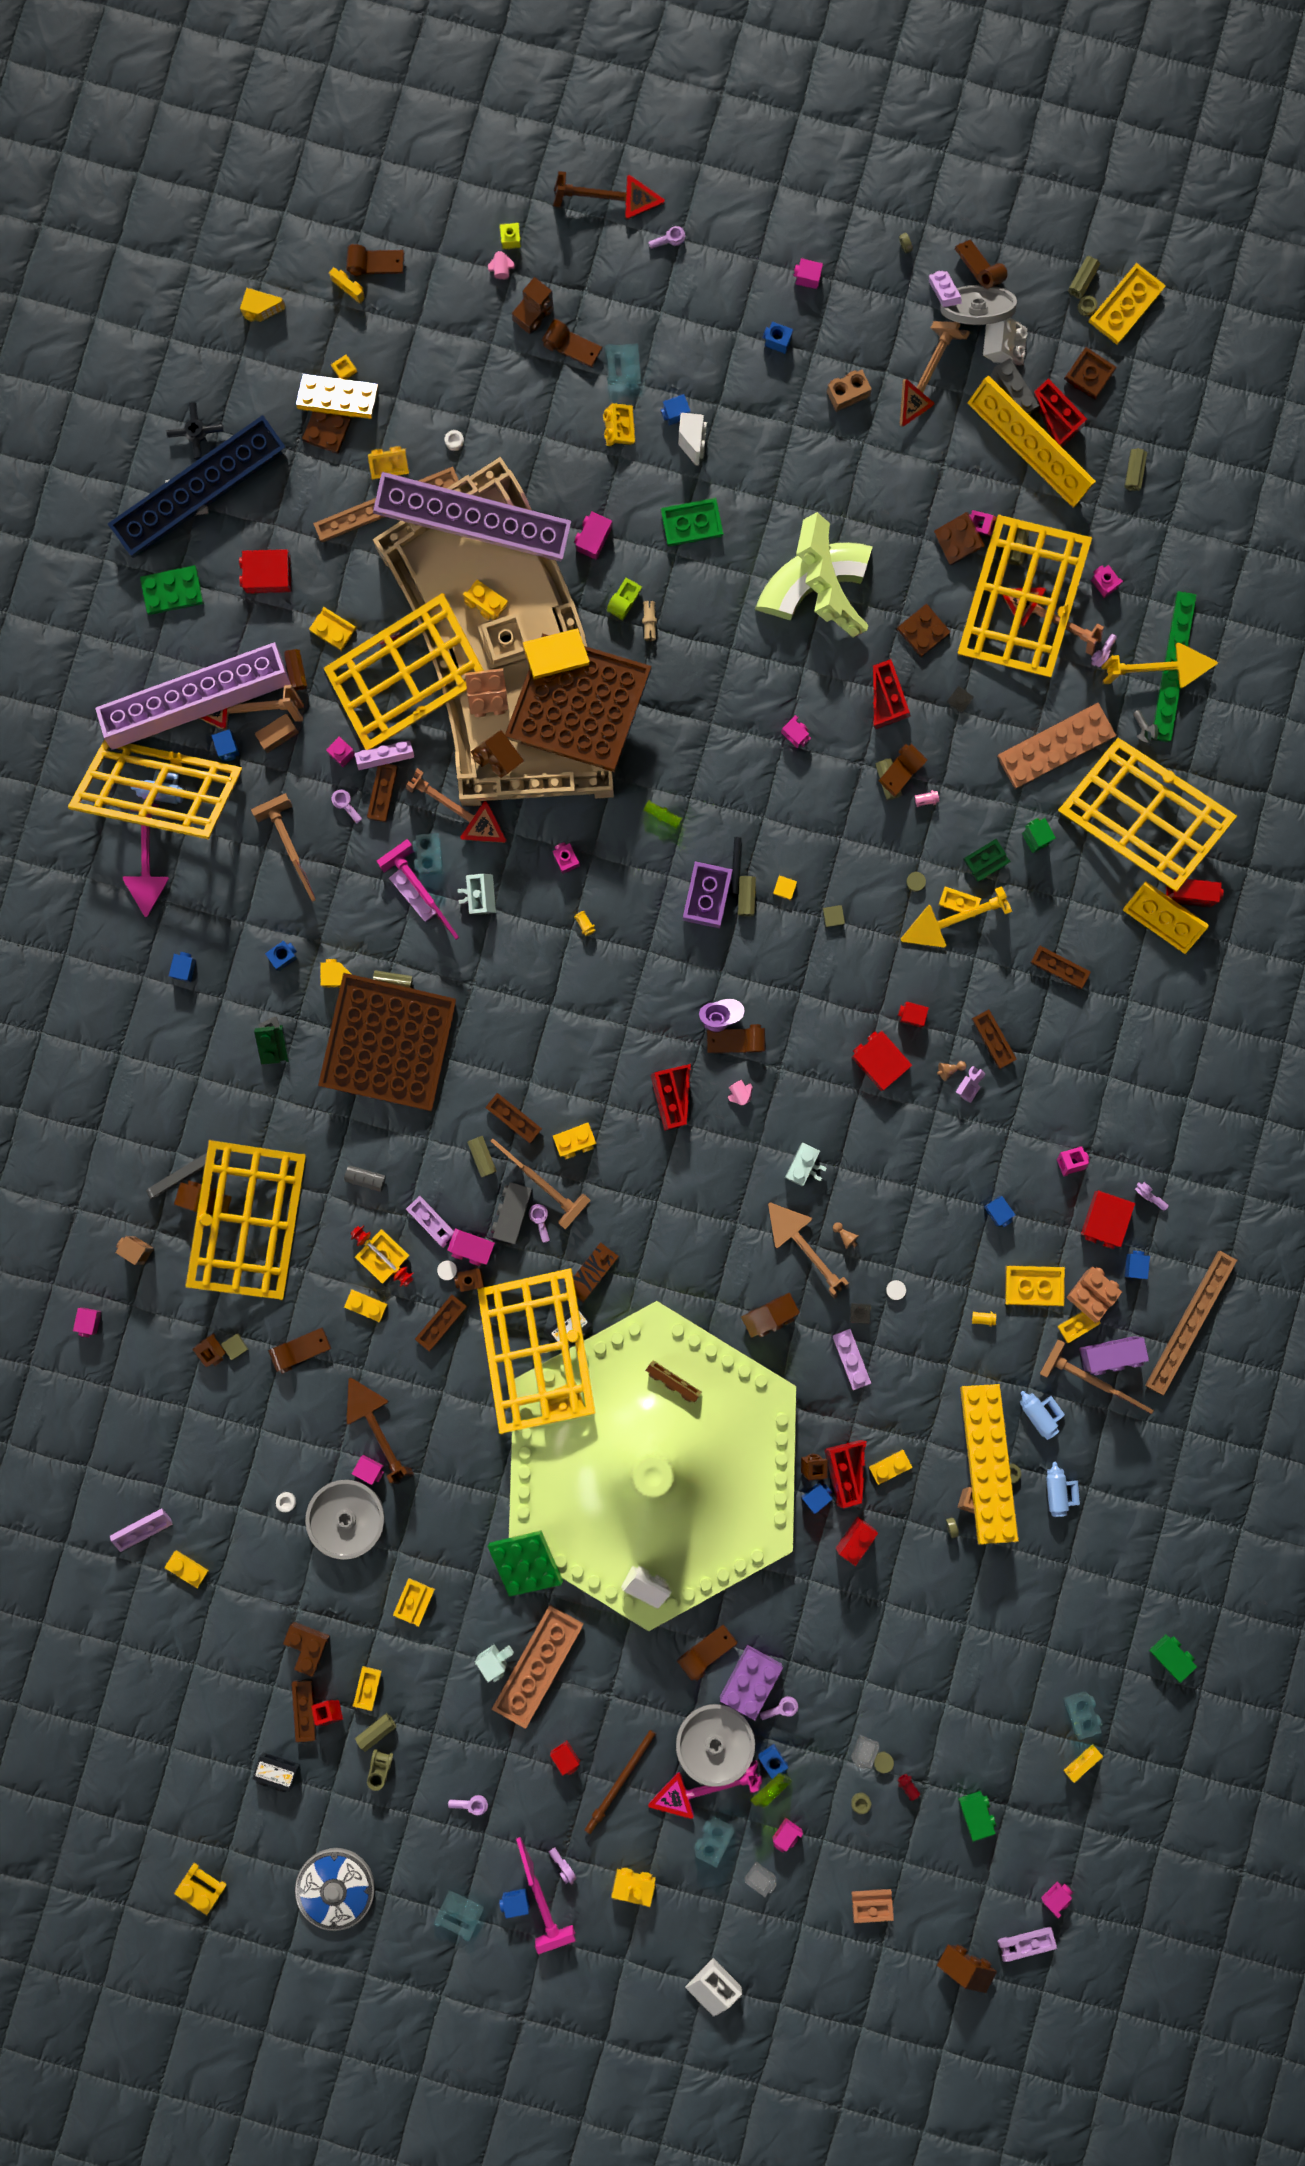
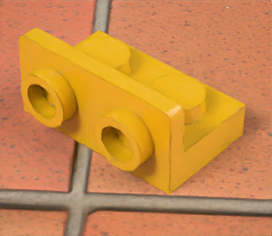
M612 403L603 413L606 428L604 437L607 446H612L614 443L634 444L633 406Z
M401 446L391 447L390 451L383 452L382 449H376L371 451L372 454H368L372 479L381 478L382 472L393 475L409 474L406 449H401Z
M476 579L468 592L463 593L464 603L472 609L475 607L480 610V614L487 620L490 618L496 620L508 604L506 599L478 579Z
M589 1123L553 1135L560 1157H565V1160L576 1156L575 1152L583 1150V1153L593 1150V1145H596Z

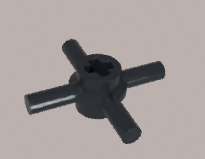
M191 402L189 403L190 420L185 424L184 428L166 430L167 438L185 436L193 443L194 459L199 460L201 458L200 442L204 440L206 434L224 432L223 424L205 426L203 422L198 420L197 404Z

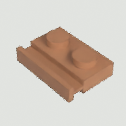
M891 1889L852 1891L854 1923L894 1921Z

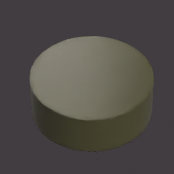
M901 234L899 240L904 252L909 253L913 251L908 234Z
M1084 296L1078 303V311L1083 316H1091L1097 309V301L1092 296Z
M920 872L911 873L906 880L908 889L913 892L922 890L926 884V879Z
M1009 1463L1011 1484L1020 1480L1021 1470L1017 1465Z
M954 1518L946 1519L951 1538L958 1537L959 1531Z
M879 1752L874 1757V1766L877 1771L888 1773L892 1770L894 1761L889 1753Z
M857 1793L852 1797L851 1806L856 1813L865 1814L871 1808V1801L865 1793Z

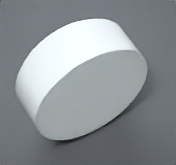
M452 430L446 434L445 444L447 448L457 451L463 447L464 438L459 431Z
M443 1261L438 1266V1275L444 1280L453 1279L457 1274V1266L452 1261Z
M894 1280L887 1285L886 1293L891 1299L899 1300L904 1297L906 1287L901 1281Z
M289 1492L280 1494L276 1499L278 1510L285 1513L293 1510L296 1506L295 1496Z

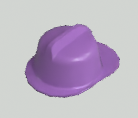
M725 999L706 1004L699 1011V1018L704 1023V1027L714 1032L723 1031L728 1025L740 1021L744 1015L743 1005L734 999Z

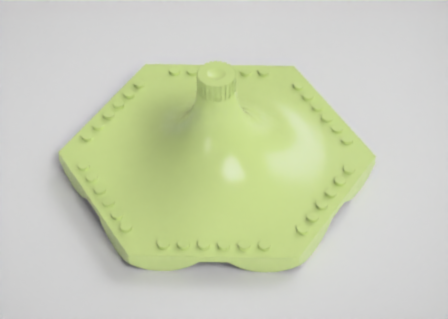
M658 1301L584 1340L596 1414L512 1431L509 1538L542 1530L563 1579L647 1631L658 1627L793 1552L796 1386ZM575 1345L569 1350L574 1380L577 1385H581L582 1379ZM562 1353L542 1363L546 1392L553 1391L567 1384ZM654 1360L702 1391L701 1395L695 1403L686 1401L682 1398V1394L676 1390L671 1391L662 1381L652 1379L648 1375L649 1373L645 1371L648 1365ZM535 1367L515 1378L517 1398L539 1394ZM584 1392L580 1394L586 1407ZM540 1401L519 1406L521 1421L542 1417ZM632 1566L636 1568L641 1566L647 1569L651 1576L659 1575L666 1579L671 1594L658 1609L623 1591L622 1585Z

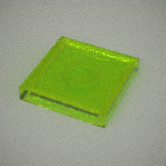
M777 1774L751 1801L755 1806L765 1808L792 1783V1780L788 1775Z

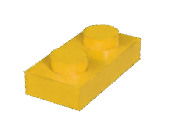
M332 268L329 272L331 281L358 303H361L365 299L361 285L357 282H351L344 271Z
M944 887L938 906L961 913L978 906L981 898Z
M351 1289L344 1308L381 1322L388 1304Z
M1081 1311L1058 1325L1057 1328L1066 1343H1069L1100 1325L1101 1322L1095 1323Z
M904 1450L869 1466L877 1485L913 1468Z
M177 1550L174 1551L164 1567L195 1588L200 1586L209 1570Z
M362 1667L353 1707L373 1710L382 1673L381 1670Z

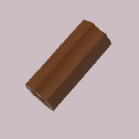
M300 650L285 651L284 657L292 687L295 691L306 689L307 683Z

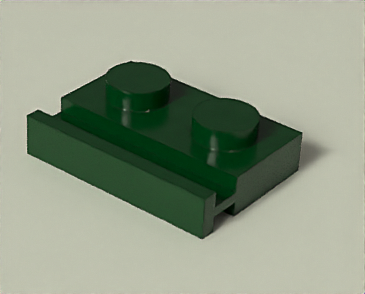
M994 839L963 859L972 875L976 878L977 883L1011 862L997 839Z
M283 1025L275 1028L274 1026L255 1028L254 1034L261 1065L280 1063V1061L289 1062Z

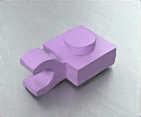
M972 1066L969 1070V1077L965 1076L956 1093L965 1101L971 1103L981 1088L978 1084L984 1078L985 1073L981 1069L978 1071L977 1068Z

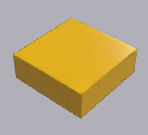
M347 355L331 364V367L341 380H346L357 373V369Z
M779 875L773 895L791 900L797 881Z

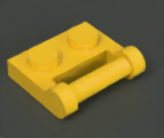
M193 1863L174 1894L207 1915L227 1884L214 1879L199 1869V1865ZM195 1875L196 1877H198L199 1879H201L202 1881L216 1889V1891L212 1892L211 1890L207 1889L206 1887L192 1879V1876Z

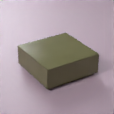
M842 905L823 908L826 928L845 924Z
M239 1333L221 1344L231 1360L249 1350Z

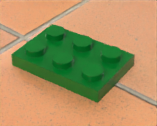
M716 498L661 508L668 547L723 536Z
M195 565L140 577L148 615L204 604L198 571Z

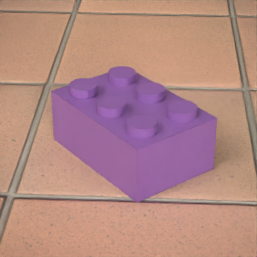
M695 862L683 921L720 928L733 869Z
M1138 1336L1079 1348L1084 1371L1094 1375L1105 1374L1107 1369L1113 1371L1124 1370L1126 1365L1132 1367L1143 1366V1362L1149 1361L1144 1338Z
M747 1645L720 1695V1702L755 1720L783 1669L782 1664Z

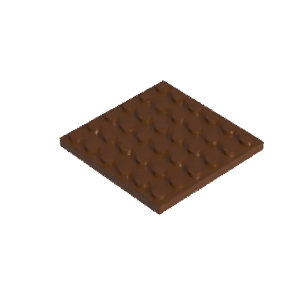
M584 646L590 662L588 666L537 679L533 678L529 668L507 727L506 737L510 741L615 772L652 667Z
M343 973L318 1086L432 1111L456 999Z

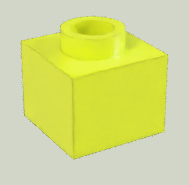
M519 223L500 224L502 249L521 248Z

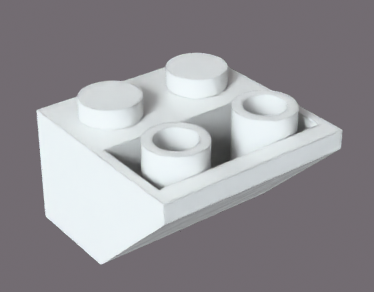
M1012 318L986 324L983 356L997 363H1002L1011 358L1015 365H1023L1027 328Z
M681 413L679 446L695 465H699V460L704 457L707 422H703L704 415Z
M632 1566L622 1585L624 1592L657 1609L671 1594L666 1579L659 1575L651 1576L649 1571L641 1566H638V1568Z
M714 1958L685 1986L713 2016L727 2010L742 1995L741 1986Z

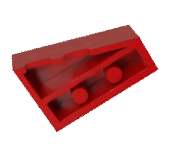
M1049 378L1034 391V398L1039 404L1038 409L1050 436L1063 447L1086 425L1087 418Z
M892 660L873 665L874 728L876 730L911 717Z
M691 1064L654 1072L650 1075L664 1131L687 1124Z
M858 1440L824 1449L838 1507L846 1508L862 1503L864 1455L867 1441Z

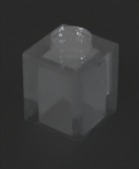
M859 1735L851 1756L853 1762H855L854 1765L862 1769L866 1767L872 1768L880 1747L878 1742Z
M757 1862L754 1863L745 1877V1883L764 1897L768 1893L771 1894L777 1885L775 1883V1875Z

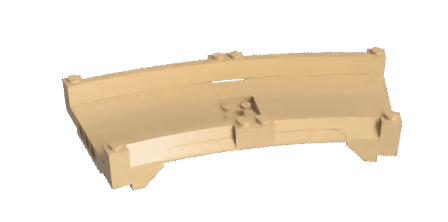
M501 457L470 477L467 475L447 488L532 511L518 481ZM400 521L373 539L375 547L401 587L412 611L444 593L484 671L502 668L504 671L509 710H505L504 714L494 715V712H488L484 717H475V714L470 715L467 691L446 703L456 750V772L459 800L462 806H481V801L585 794H595V798L614 797L612 771L514 741L510 742L524 762L502 778L493 772L490 763L481 767L480 764L474 761L471 754L474 748L499 730H502L504 734L506 733L530 668L522 646L523 642L541 638L542 633L546 635L560 633L552 608L555 610L562 632L578 628L583 645L588 647L576 607L556 560ZM476 579L508 601L507 606L496 620L491 618L487 620L480 614V610L475 607L472 609L464 603L463 593L468 592ZM439 605L428 613L432 618L443 611V609ZM420 617L417 619V622L421 625L424 623V620ZM447 617L435 624L444 643L456 636ZM429 630L424 631L423 636L431 652L438 647ZM508 635L511 637V640L505 643L501 641V638ZM461 643L452 647L459 668L470 662ZM442 655L433 659L439 680L451 673ZM474 668L467 673L475 672ZM463 674L462 678L465 682V674ZM455 680L442 688L443 695L458 686Z

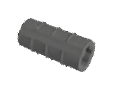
M349 1165L345 1172L344 1181L362 1186V1188L365 1187L382 1192L386 1176L377 1172H371L368 1169L364 1170Z

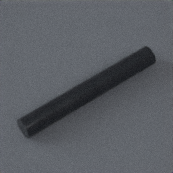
M734 837L730 894L734 895L738 894L741 837Z

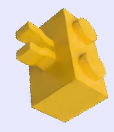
M629 1868L617 1869L611 1898L650 1907L655 1887V1877L646 1872H641V1874L633 1873V1870Z

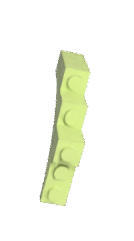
M817 512L803 520L796 555L809 565L805 583L818 593L815 612L826 622L833 620L848 634L855 637L867 631L868 624L857 614L842 591L832 565L829 550L830 523Z

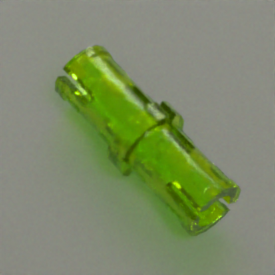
M648 800L643 811L658 818V821L661 822L662 820L675 827V829H677L682 819L667 811L668 808H662Z

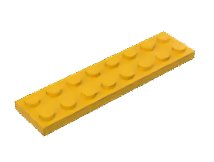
M989 375L984 378L967 404L1074 508L1096 481Z
M1000 1384L962 1386L960 1390L978 1545L1017 1542L1018 1534Z

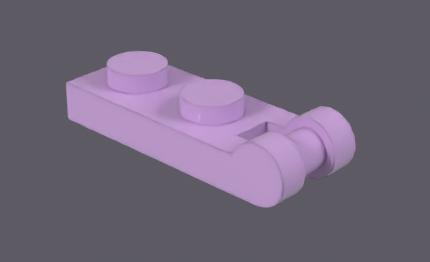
M419 1196L406 1210L444 1248L447 1245L446 1242L452 1238L454 1230ZM443 1228L446 1233L441 1237L438 1232Z
M1051 1927L998 1940V1945L1002 1948L1003 1953L1001 1956L1004 1962L1057 1949ZM1015 1945L1016 1950L1010 1951L1009 1946Z

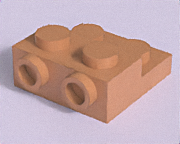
M503 668L465 673L470 715L475 714V717H484L488 712H494V715H501L505 713V710H509Z
M1092 1266L1083 1274L1066 1298L1092 1321L1097 1323L1108 1308L1115 1303L1122 1291L1119 1289L1117 1282L1109 1281L1104 1276L1105 1273L1102 1269Z

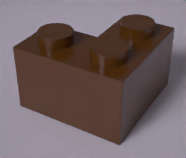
M535 277L522 291L523 300L512 312L513 322L529 334L533 330L536 331L541 326L543 318L545 316L548 317L554 309L552 290Z
M502 730L487 738L471 751L473 759L477 764L483 767L490 763L493 772L500 778L509 774L524 762Z
M188 1181V1184L180 1182L174 1205L197 1212L202 1184ZM214 1188V1191H209L206 1214L212 1216L217 1188ZM225 1193L221 1213L227 1214L232 1196Z
M789 1292L741 1316L751 1338L759 1335L761 1338L769 1334L770 1329L775 1332L783 1328L782 1323L787 1325L793 1322V1317L800 1312Z
M293 1622L288 1629L283 1644L301 1651L294 1670L313 1677L330 1635Z
M948 1944L937 1964L940 1969L965 1989L983 1993L987 1992L997 1973L991 1967L992 1964L984 1958L979 1960L975 1956H969L967 1949L959 1944L956 1946Z

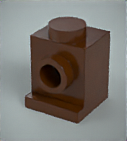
M481 1268L457 1273L458 1277H454L456 1288H460L461 1292L485 1287ZM466 1277H471V1284L465 1282Z
M214 1333L199 1342L192 1349L206 1368L211 1364L214 1366L224 1360L222 1356L226 1353L215 1339L216 1335Z
M817 1454L801 1457V1473L808 1480L827 1479V1459H822Z

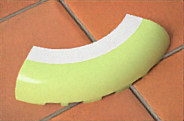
M857 543L829 544L832 565L838 582L847 581L861 584L872 546ZM799 556L786 563L765 586L755 610L791 621L796 608L803 598L814 591L805 583L809 565Z

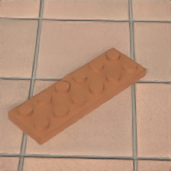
M1096 703L998 754L997 757L1012 785L1017 789L1109 741L1116 734L1099 703Z
M549 1605L493 1705L492 1710L526 1729L584 1623Z

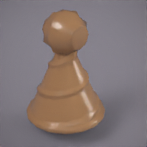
M963 1061L958 1062L957 1065L939 1063L937 1075H940L944 1081H947L957 1070L964 1071L967 1067L966 1063Z
M836 1222L833 1225V1231L840 1233L845 1249H848L851 1245L854 1247L858 1245L855 1241L859 1238V1235L844 1230L841 1223Z

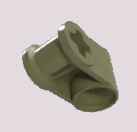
M374 1749L367 1779V1785L371 1790L378 1791L384 1786L391 1767L393 1753L388 1755ZM375 1775L380 1776L382 1783L375 1784L372 1781V1777Z

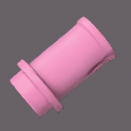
M931 790L930 793L914 795L916 807L928 804L936 805L939 802L937 791Z

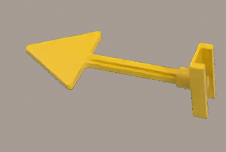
M1177 643V662L1125 665V663H1120L1119 655L1111 656L1102 665V669H1107L1108 676L1103 680V684H1111L1119 675H1125V673L1177 670L1179 686L1183 688L1216 666L1218 662L1181 643Z
M1002 886L995 889L996 897L990 899L989 902L940 921L936 920L931 905H928L901 937V941L946 947L941 933L942 928L991 909L1002 908L1005 914L1012 912V909L1006 900L1007 896Z

